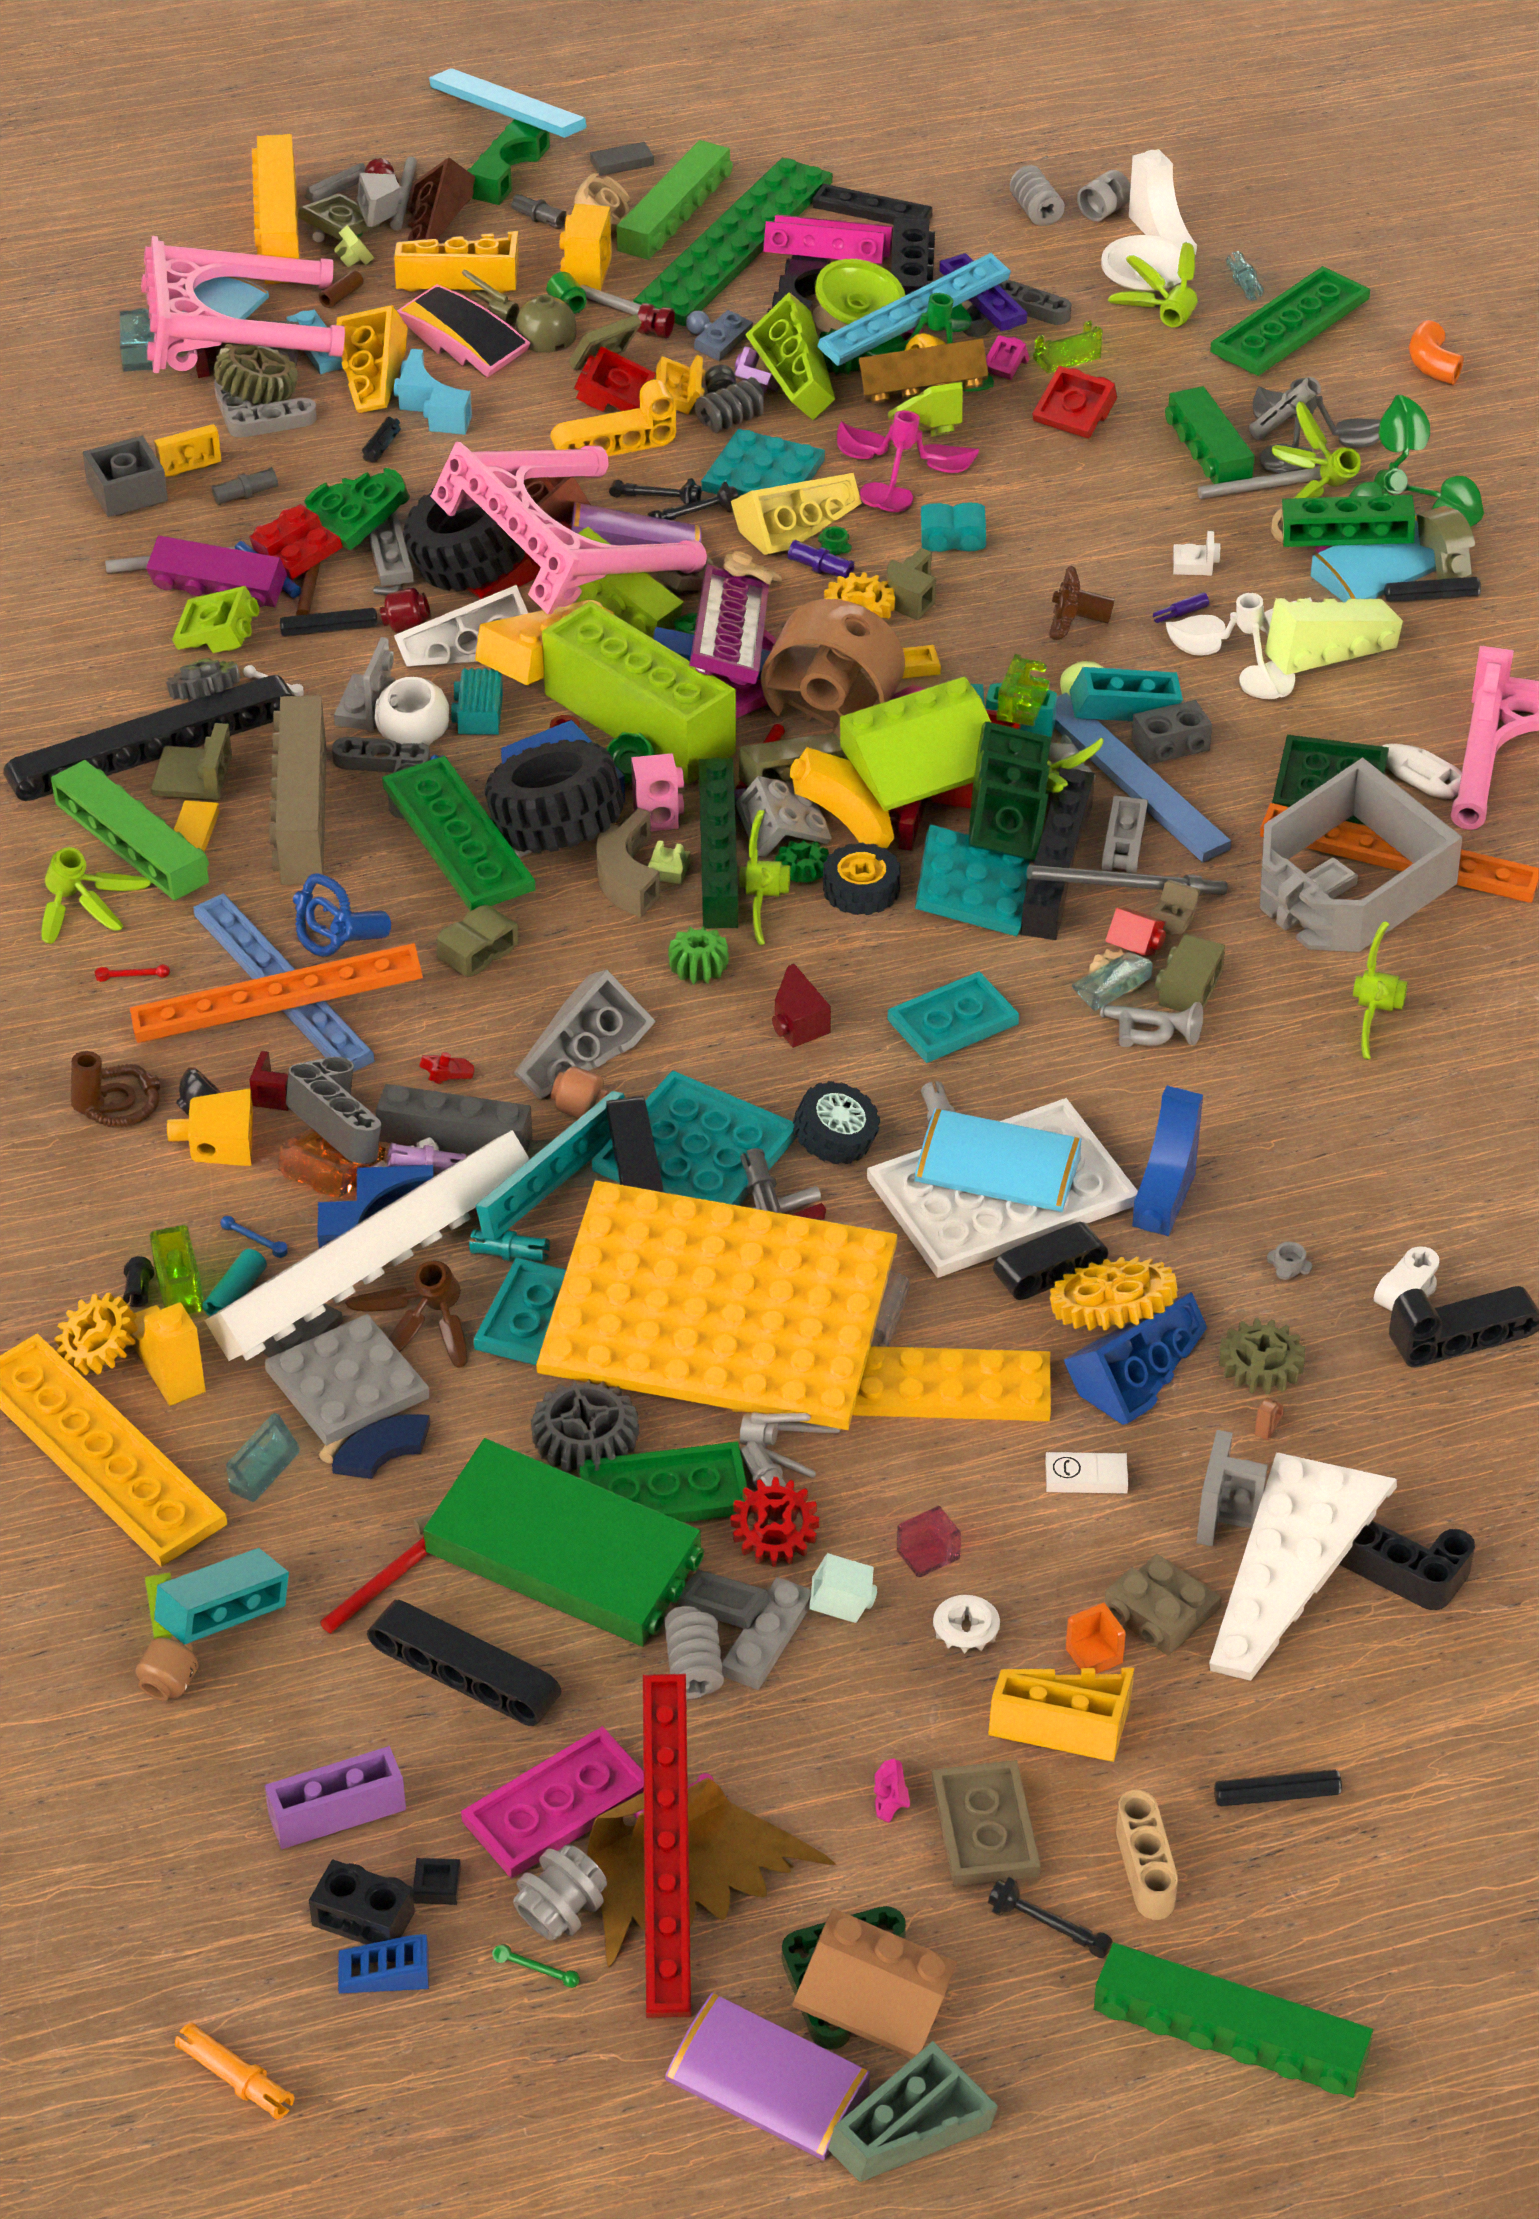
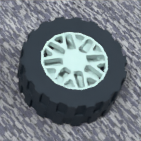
M828 1081L823 1084L821 1082L813 1088L810 1087L803 1096L793 1118V1131L797 1135L801 1146L803 1145L811 1155L814 1154L819 1157L818 1159L838 1165L839 1163L851 1164L852 1161H859L864 1154H867L879 1131L880 1116L877 1115L878 1110L876 1106L870 1102L871 1099L867 1095H863L859 1089L852 1088L842 1082Z

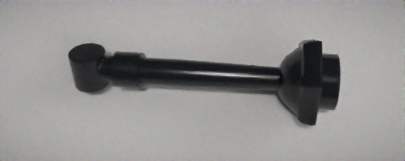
M693 478L688 479L681 489L639 486L634 483L624 484L621 480H614L609 489L610 495L616 498L620 497L621 494H625V496L679 497L685 505L701 501L702 494L701 486L697 485Z
M724 482L717 492V497L676 508L670 507L662 512L659 510L648 513V516L675 520L676 517L718 504L726 509L727 512H733L731 501L739 496L734 486L729 487L727 482Z
M1008 1877L1006 1882L999 1879L991 1891L988 1903L994 1906L992 1912L996 1915H1003V1913L1010 1912L1016 1908L1073 1938V1942L1083 1947L1088 1946L1089 1951L1098 1958H1104L1113 1943L1111 1937L1105 1933L1100 1932L1094 1935L1092 1930L1082 1925L1077 1926L1021 1899L1017 1882L1011 1877Z

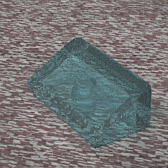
M1128 951L1072 984V988L1096 1011L1150 979L1153 963L1149 959Z
M273 1413L226 1464L230 1492L251 1502L256 1501L300 1452L298 1443L279 1414Z

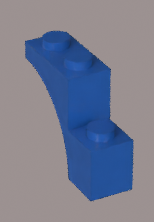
M413 1165L357 1168V1201L318 1202L317 1236L319 1248L434 1177V1166Z

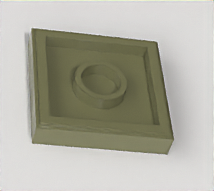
M340 193L302 206L298 212V218L339 240H343L339 232L347 225L356 235L381 226V223L373 227H367L359 204Z
M632 315L584 334L569 359L573 370L583 368L589 355L596 357L601 346L616 354L624 352L642 324L638 315Z

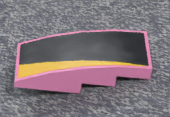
M438 284L397 310L405 324L437 354L445 350L462 366L470 362L487 378L525 353L530 345V342L509 324L483 306Z

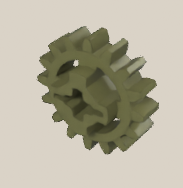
M1254 1318L1253 1326H1248L1245 1322L1241 1321L1239 1322L1238 1331L1231 1328L1227 1330V1337L1221 1339L1219 1366L1225 1367V1378L1235 1376L1234 1386L1237 1388L1245 1383L1249 1385L1250 1393H1254L1257 1387H1261L1265 1394H1270L1271 1387L1274 1386L1283 1392L1286 1390L1287 1382L1296 1384L1298 1374H1303L1306 1348L1300 1345L1299 1334L1289 1336L1290 1327L1288 1325L1278 1329L1275 1328V1320L1271 1319L1267 1325H1262L1259 1318Z

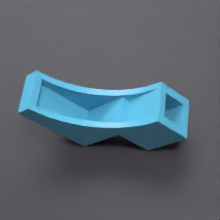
M411 349L407 361H402L401 376L396 378L394 383V396L399 397V410L423 412L424 418H428L429 431L466 435L472 418L471 391L456 389L435 380L424 368L423 350Z

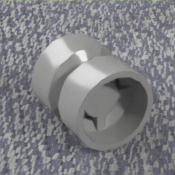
M1109 170L1079 190L1077 194L1078 206L1088 219L1099 222L1130 202L1131 184L1122 172Z

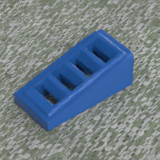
M427 1934L410 1935L339 1950V1994L429 1989ZM405 1961H413V1964L405 1966ZM387 1962H396V1968L387 1969ZM360 1963V1975L351 1977L352 1964ZM370 1963H378V1972L370 1973Z

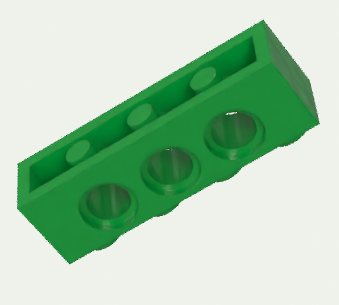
M1413 495L1282 499L1283 547L1414 543L1415 510Z

